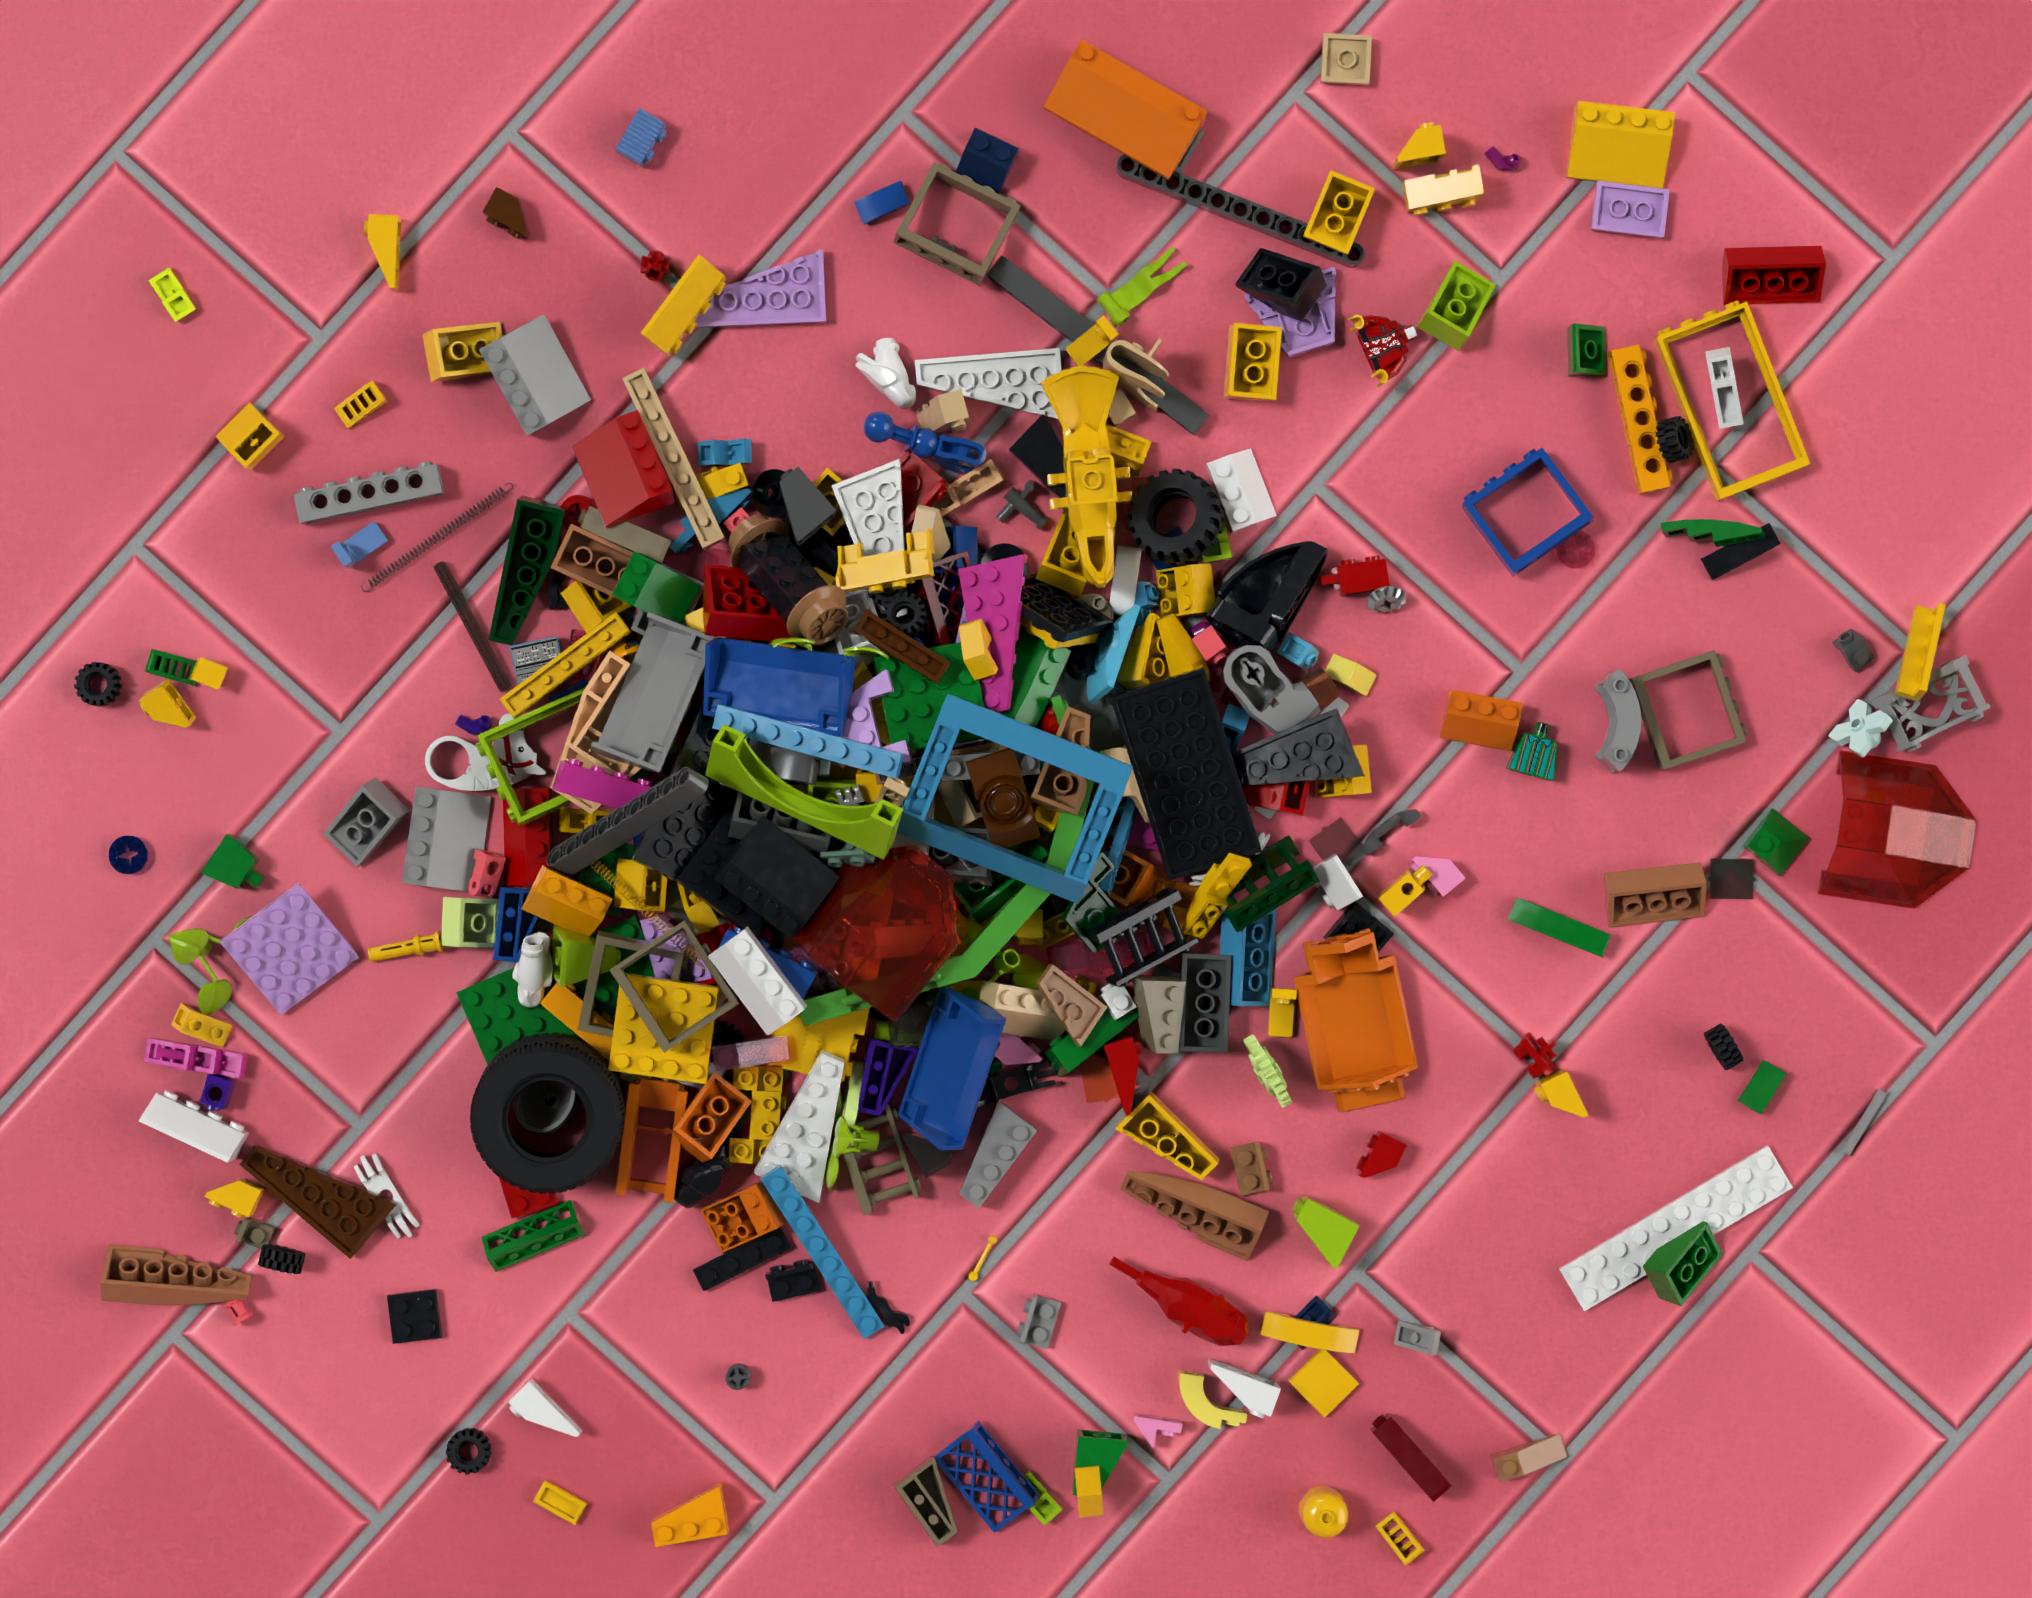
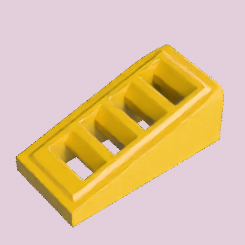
M371 380L334 409L349 429L388 401L377 384ZM369 391H371L377 399L375 402H372V400L368 396L367 393ZM363 396L369 404L367 408L360 401V397ZM354 401L361 410L359 414L351 405ZM345 407H348L354 416L351 420L343 410Z
M1395 1511L1375 1526L1405 1566L1425 1552V1549ZM1396 1521L1397 1525L1388 1532L1384 1530L1388 1525ZM1402 1529L1403 1533L1392 1540L1391 1536ZM1408 1537L1409 1541L1399 1548L1397 1544ZM1414 1545L1416 1549L1405 1556L1403 1552Z

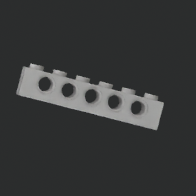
M432 461L419 463L418 468L409 470L408 466L395 468V473L385 475V471L370 474L371 478L362 480L361 476L348 478L347 483L338 485L337 481L324 483L323 488L314 490L313 486L299 489L300 493L293 494L299 523L305 525L446 495L440 466L433 464ZM415 476L422 477L423 482L419 488H412L411 480ZM391 481H397L399 484V488L395 493H389L387 490V485ZM367 486H373L375 489V494L371 498L364 497L363 491ZM349 491L351 493L350 501L344 504L341 503V493ZM320 496H325L327 498V505L319 509L316 506V500Z

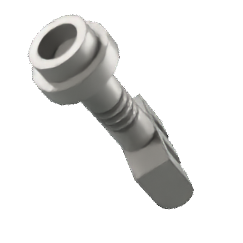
M861 785L854 786L855 794L852 787H846V796L842 789L836 790V796L840 805L860 806V803L864 802L866 798Z

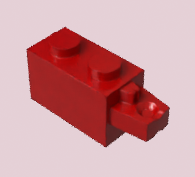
M1379 555L1365 557V562L1356 563L1355 559L1342 560L1341 565L1331 568L1332 574L1319 576L1320 586L1333 585L1334 590H1339L1340 596L1372 592L1379 588L1390 586L1386 559L1380 560Z

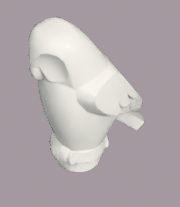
M882 338L876 341V347L873 348L875 360H872L863 353H859L856 357L858 362L855 366L893 404L901 409H907L913 406L916 401L915 387L909 384L907 371L898 355L899 345L895 343L893 338Z
M534 933L523 939L521 956L512 974L513 979L518 982L519 1002L526 1007L540 1005L544 998L545 988L551 986L553 963L550 953L551 938L546 933Z

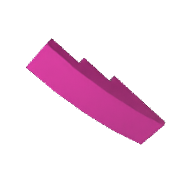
M148 1038L144 1062L184 1070L244 1078L248 1054Z

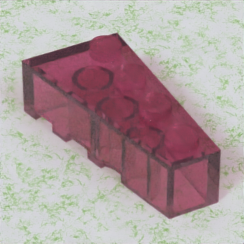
M1148 932L1134 933L1143 957L1155 951ZM1123 935L1113 944L1121 964L1125 968L1126 965H1130L1135 961L1125 935ZM1082 942L1067 944L1066 946L1047 947L1049 964L1056 966L1071 979L1080 978L1079 973L1088 972L1089 976L1103 974V969L1111 968L1112 972H1114L1105 948L1093 953Z

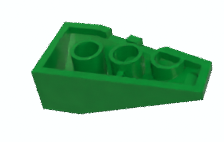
M1036 838L1008 847L1011 851L1042 863L1048 859L1049 855ZM994 871L992 885L946 882L979 925L997 912L1024 884V882Z

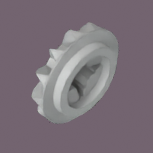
M1387 586L1379 588L1368 596V608H1371L1373 612H1392L1393 609H1400L1401 605L1406 603V595L1404 590L1398 587Z

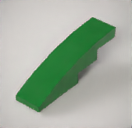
M1687 519L1661 523L1662 533L1665 538L1687 534L1690 542L1713 538L1716 547L1765 538L1762 528L1739 522L1714 519Z
M1518 897L1508 918L1509 921L1602 958L1611 938V935Z

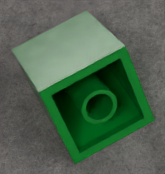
M1077 1429L1072 1481L1073 1495H1077L1075 1468L1099 1466L1102 1490L1127 1446L1126 1434Z

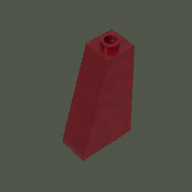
M1389 1413L1386 1416L1380 1415L1372 1422L1373 1427L1370 1429L1372 1433L1433 1502L1451 1487L1446 1477Z

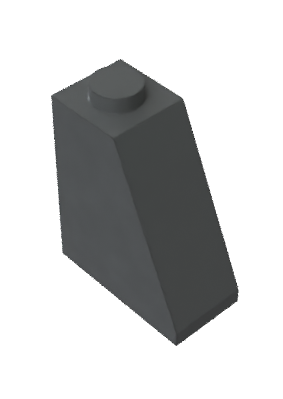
M797 467L794 470H787L780 477L782 479L780 481V490L796 544L800 546L836 517V509L804 472Z

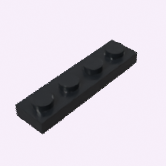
M779 1227L694 1268L693 1272L704 1292L790 1249L791 1246L782 1228Z

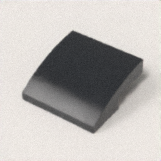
M1354 901L1323 938L1327 939V937L1345 933L1346 935L1370 928V932H1374L1379 953L1394 933L1358 902Z

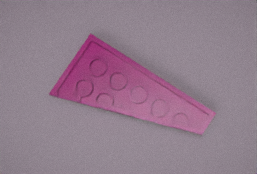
M1028 554L958 569L967 623L981 618L992 637L987 649L998 670L994 675L979 679L984 708L994 712L1007 711L1011 708L1014 681L1012 679L1013 664L1016 663V654L1014 653L1015 644L1019 636L1022 602L1020 600L1022 586L1025 583V577L1023 576L1024 564L1027 563Z

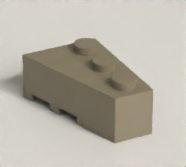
M1138 975L1131 979L1135 991L1134 1002L1138 1007L1140 1017L1138 1022L1143 1047L1155 1053L1178 1054L1186 981L1174 976Z
M931 1456L892 1486L933 1544L939 1547L955 1535L957 1529L945 1495L936 1460Z

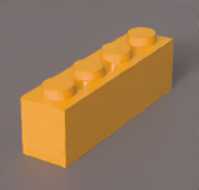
M556 983L540 1004L610 1061L612 1037L577 1030L584 997H581L576 992L578 988L574 984L560 987ZM594 1002L590 1023L614 1027L613 1022L615 1019L606 1011H603V1013L599 1012L595 1008L596 1003Z

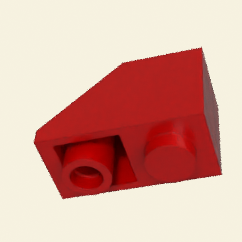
M1378 1131L1377 1135L1372 1134L1367 1144V1147L1370 1149L1366 1157L1362 1155L1357 1164L1358 1175L1366 1178L1397 1167L1407 1145Z

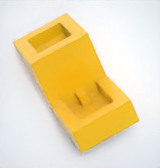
M982 619L960 625L959 633L963 660L974 681L996 674L998 667L987 649L992 637Z

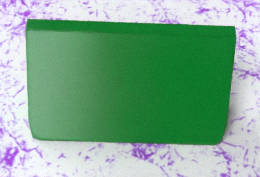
M1762 1060L1737 1101L1754 1112L1762 1114L1786 1076V1073Z

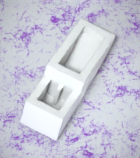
M1730 347L1705 351L1719 429L1744 424Z

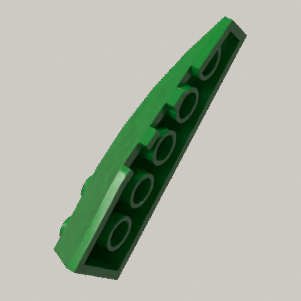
M1019 630L1014 653L1016 654V663L1013 664L1012 679L1014 681L1010 710L997 713L1036 727L1053 694L1071 650L1066 647L1052 649L1046 646L1041 638Z

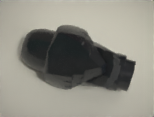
M721 1145L711 1160L701 1162L699 1159H696L690 1167L683 1170L680 1174L681 1183L675 1190L674 1200L685 1208H692L703 1200L704 1197L709 1198L721 1185L722 1176L731 1169L732 1164L730 1159L727 1158L729 1149Z

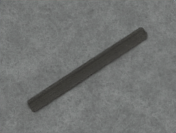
M444 561L434 565V570L500 692L509 690L512 685L448 565Z

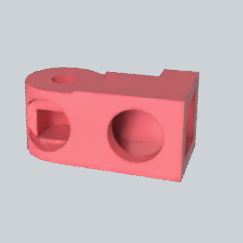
M476 849L473 857L476 859L473 876L469 881L468 890L473 896L491 898L496 892L506 858L492 851Z

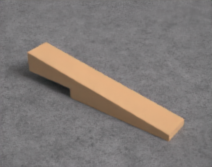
M990 459L952 482L947 487V494L940 501L936 500L931 507L939 509L941 517H944L1004 482L1006 479L994 459Z

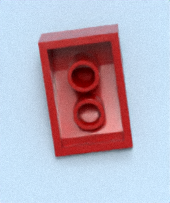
M1131 1035L1106 1042L1103 1045L1126 1116L1131 1114L1139 1064L1138 1055L1142 1054L1137 1038L1132 1039Z

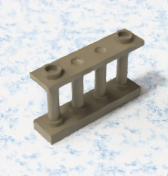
M890 1103L885 1106L886 1113L856 1122L855 1125L864 1127V1130L889 1122L894 1136L879 1140L876 1151L861 1150V1152L843 1154L863 1216L873 1213L872 1207L876 1206L877 1202L911 1191L914 1199L919 1198L918 1192L922 1191L918 1176L913 1177L896 1122L900 1121L896 1107L891 1108ZM848 1127L851 1134L857 1132V1130ZM850 1143L847 1148H852V1147H855V1146H851V1143ZM897 1145L901 1159L868 1170H860L857 1160H860L861 1156ZM905 1169L909 1182L876 1193H872V1191L867 1192L865 1183H868L869 1179Z

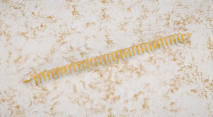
M597 860L589 865H591V868H594L595 870V868L600 865L601 861H599V864H596L595 867H592V865L595 864ZM604 864L601 865V868L599 867L598 870L595 871H597L598 873V871L604 867ZM605 867L602 870V872L598 874H601V877H604V880H607L608 882V879H610L613 876V873H611L608 876V878L605 879V876H607L610 873V870H608L605 873V875L602 876V873H604L607 870V867ZM614 876L608 883H610L611 885V882H613L617 876ZM620 882L616 888L614 887V885L611 886H613V888L616 889L617 892H619L617 889L620 887V884H623V882ZM625 891L622 893L623 897H626V900H629V903H632V905L635 901L638 900L637 898L636 900L634 899L633 902H630V900L634 898V896H631L630 899H627L629 895L627 894V896H624V894L626 893ZM640 899V900L636 903V905H633V906H635V908H636V906L641 903L642 899ZM643 902L640 905V907L636 909H639V912H642V915H645L646 917V914H648L652 908H649L647 912L643 914V911H645L648 908V905H646L643 908V910L640 911V908H642L645 905V902ZM652 911L649 917H651L655 913V911ZM654 917L652 918V920H649L652 924H656L658 922L657 920L655 921V923L652 922L655 919ZM665 923L666 925H665V926L663 925L662 928L659 929V930H661V932H662V929L667 926V923ZM668 926V927L665 929V931L662 932V933H665L666 931H668L671 926ZM680 934L677 935L674 940H672L671 938V941H674V944H677V947H680V950H683V952L690 945V943H688L684 949H681V947L685 945V943H682L681 946H678V944L681 942L680 940L678 941V943H675V941L680 937ZM691 946L688 949V951L684 953H687V956H690V959H693V962H696L697 964V962L700 959L698 958L697 961H694V958H691V955H693L696 952V950L694 949L692 953L688 955V952H690L693 949V946Z

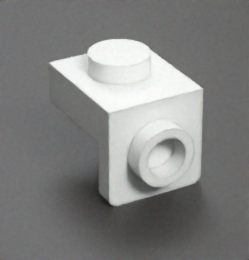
M1107 984L1100 989L1102 994L1097 996L1098 1000H1102L1107 1006L1114 1020L1137 1007L1124 986L1117 987Z

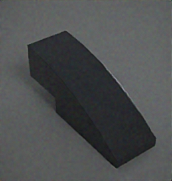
M1767 523L1760 527L1765 535L1763 539L1725 545L1701 558L1700 560L1711 580L1780 545L1781 543L1771 524Z

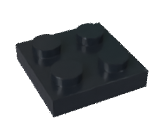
M437 1289L387 1295L393 1344L442 1337Z

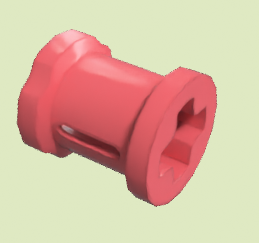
M241 1299L228 1301L221 1306L228 1311L234 1320V1326L253 1315L252 1311L247 1310Z

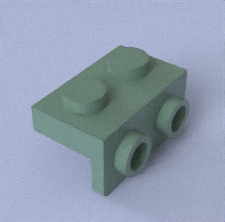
M832 835L827 852H820V858L833 868H840L842 865L849 864L862 867L864 864L874 863L875 859L874 855Z

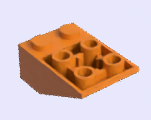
M758 1181L701 1209L721 1253L771 1232L788 1222L762 1181Z

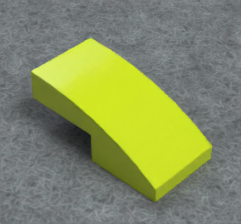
M170 267L148 280L175 322L196 309Z

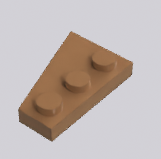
M1049 964L1036 982V985L1076 1046L1081 1047L1107 1009V1006L1056 966Z

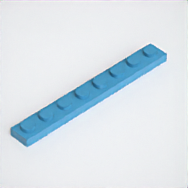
M723 704L717 705L713 729L720 730L722 725L725 724L746 734V738L888 777L899 778L904 757L903 753Z
M782 1165L760 1177L762 1183L862 1337L866 1339L885 1327L883 1321Z

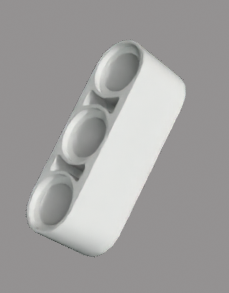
M1119 544L1117 546L1109 601L1113 609V615L1122 616L1134 606L1142 551L1140 547Z

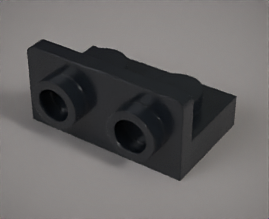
M807 1259L793 1262L794 1266L784 1268V1265L770 1267V1272H766L765 1276L768 1281L772 1302L820 1291L814 1262L808 1263Z

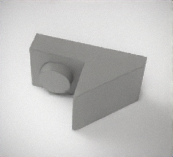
M1398 1321L1394 1345L1437 1356L1441 1331L1434 1330V1327Z

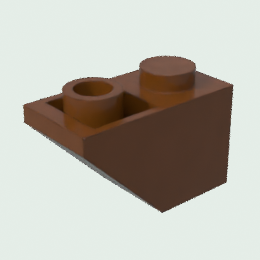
M496 187L483 210V214L487 217L486 221L499 228L500 224L508 228V234L519 240L521 236L528 239L530 234L521 202L518 198Z

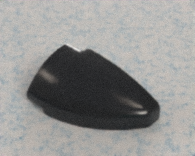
M1305 541L1276 548L1253 559L1235 572L1217 592L1216 600L1205 615V619L1218 632L1238 647L1245 645L1261 646L1271 653L1276 643H1280L1284 639L1310 593L1327 558V548L1312 541Z

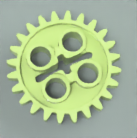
M1253 1034L1243 1039L1250 1053L1248 1057L1254 1067L1253 1070L1270 1096L1274 1095L1282 1108L1293 1103L1286 1091L1287 1085L1282 1076L1283 1073L1275 1059L1270 1056L1266 1047H1261Z

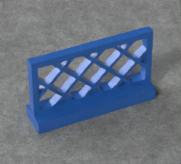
M979 1420L934 1456L938 1466L994 1533L1024 1510L1032 1507L1041 1496ZM966 1438L974 1445L973 1452L961 1451V1443ZM945 1454L956 1455V1466L948 1465L942 1457ZM961 1456L973 1458L972 1468L960 1467ZM977 1458L984 1459L989 1463V1471L977 1469ZM960 1472L972 1474L971 1485L962 1483L959 1479ZM976 1475L988 1476V1487L976 1486ZM993 1477L1003 1480L1005 1483L1004 1490L992 1488ZM975 1491L987 1492V1503L978 1502L975 1498ZM992 1493L1004 1495L1003 1506L991 1504ZM1008 1496L1017 1497L1023 1505L1019 1508L1008 1507ZM991 1510L1003 1511V1520L998 1524L991 1518Z

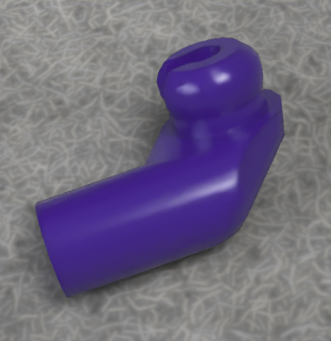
M461 714L455 725L471 735H478L491 728L492 720L487 715L470 720Z

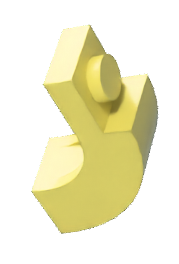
M1179 1370L1178 1379L1182 1398L1189 1411L1198 1420L1217 1429L1221 1428L1222 1420H1226L1225 1424L1240 1426V1423H1246V1410L1218 1406L1206 1397L1203 1390V1374Z

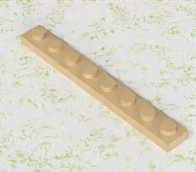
M645 368L623 377L622 379L636 409L639 411L645 428L703 550L726 540Z

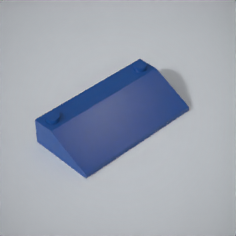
M716 637L705 644L703 715L715 717L717 705L723 704L842 736L854 683L855 657L784 646L773 648L770 644Z
M946 986L939 987L898 1112V1116L941 1151L964 1148L1006 1022V1018L992 1007Z

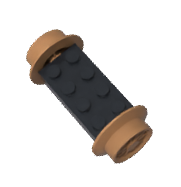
M762 514L744 519L734 528L729 538V547L732 550V566L739 567L785 621L787 631L792 637L815 641L813 645H823L835 639L844 630L849 619V613L845 608L847 601L845 592L840 587L828 585L790 541V530L784 521L769 519Z

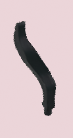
M555 570L554 578L548 588V595L551 600L549 609H555L558 603H560L559 609L561 610L567 604L560 594L564 591L562 585L566 575Z
M868 1281L869 1287H867L870 1303L880 1309L885 1322L889 1326L896 1327L901 1334H904L903 1323L906 1326L910 1325L907 1314L892 1310L887 1299L875 1293L873 1281Z

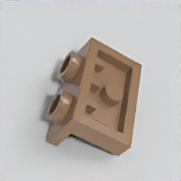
M1257 1141L1230 1147L1240 1195L1270 1191L1269 1185L1273 1184L1271 1171L1265 1170L1264 1161L1268 1160L1265 1146L1260 1147V1143Z

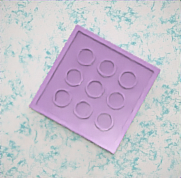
M299 882L220 940L222 946L280 1015L284 1014L359 958L356 950Z

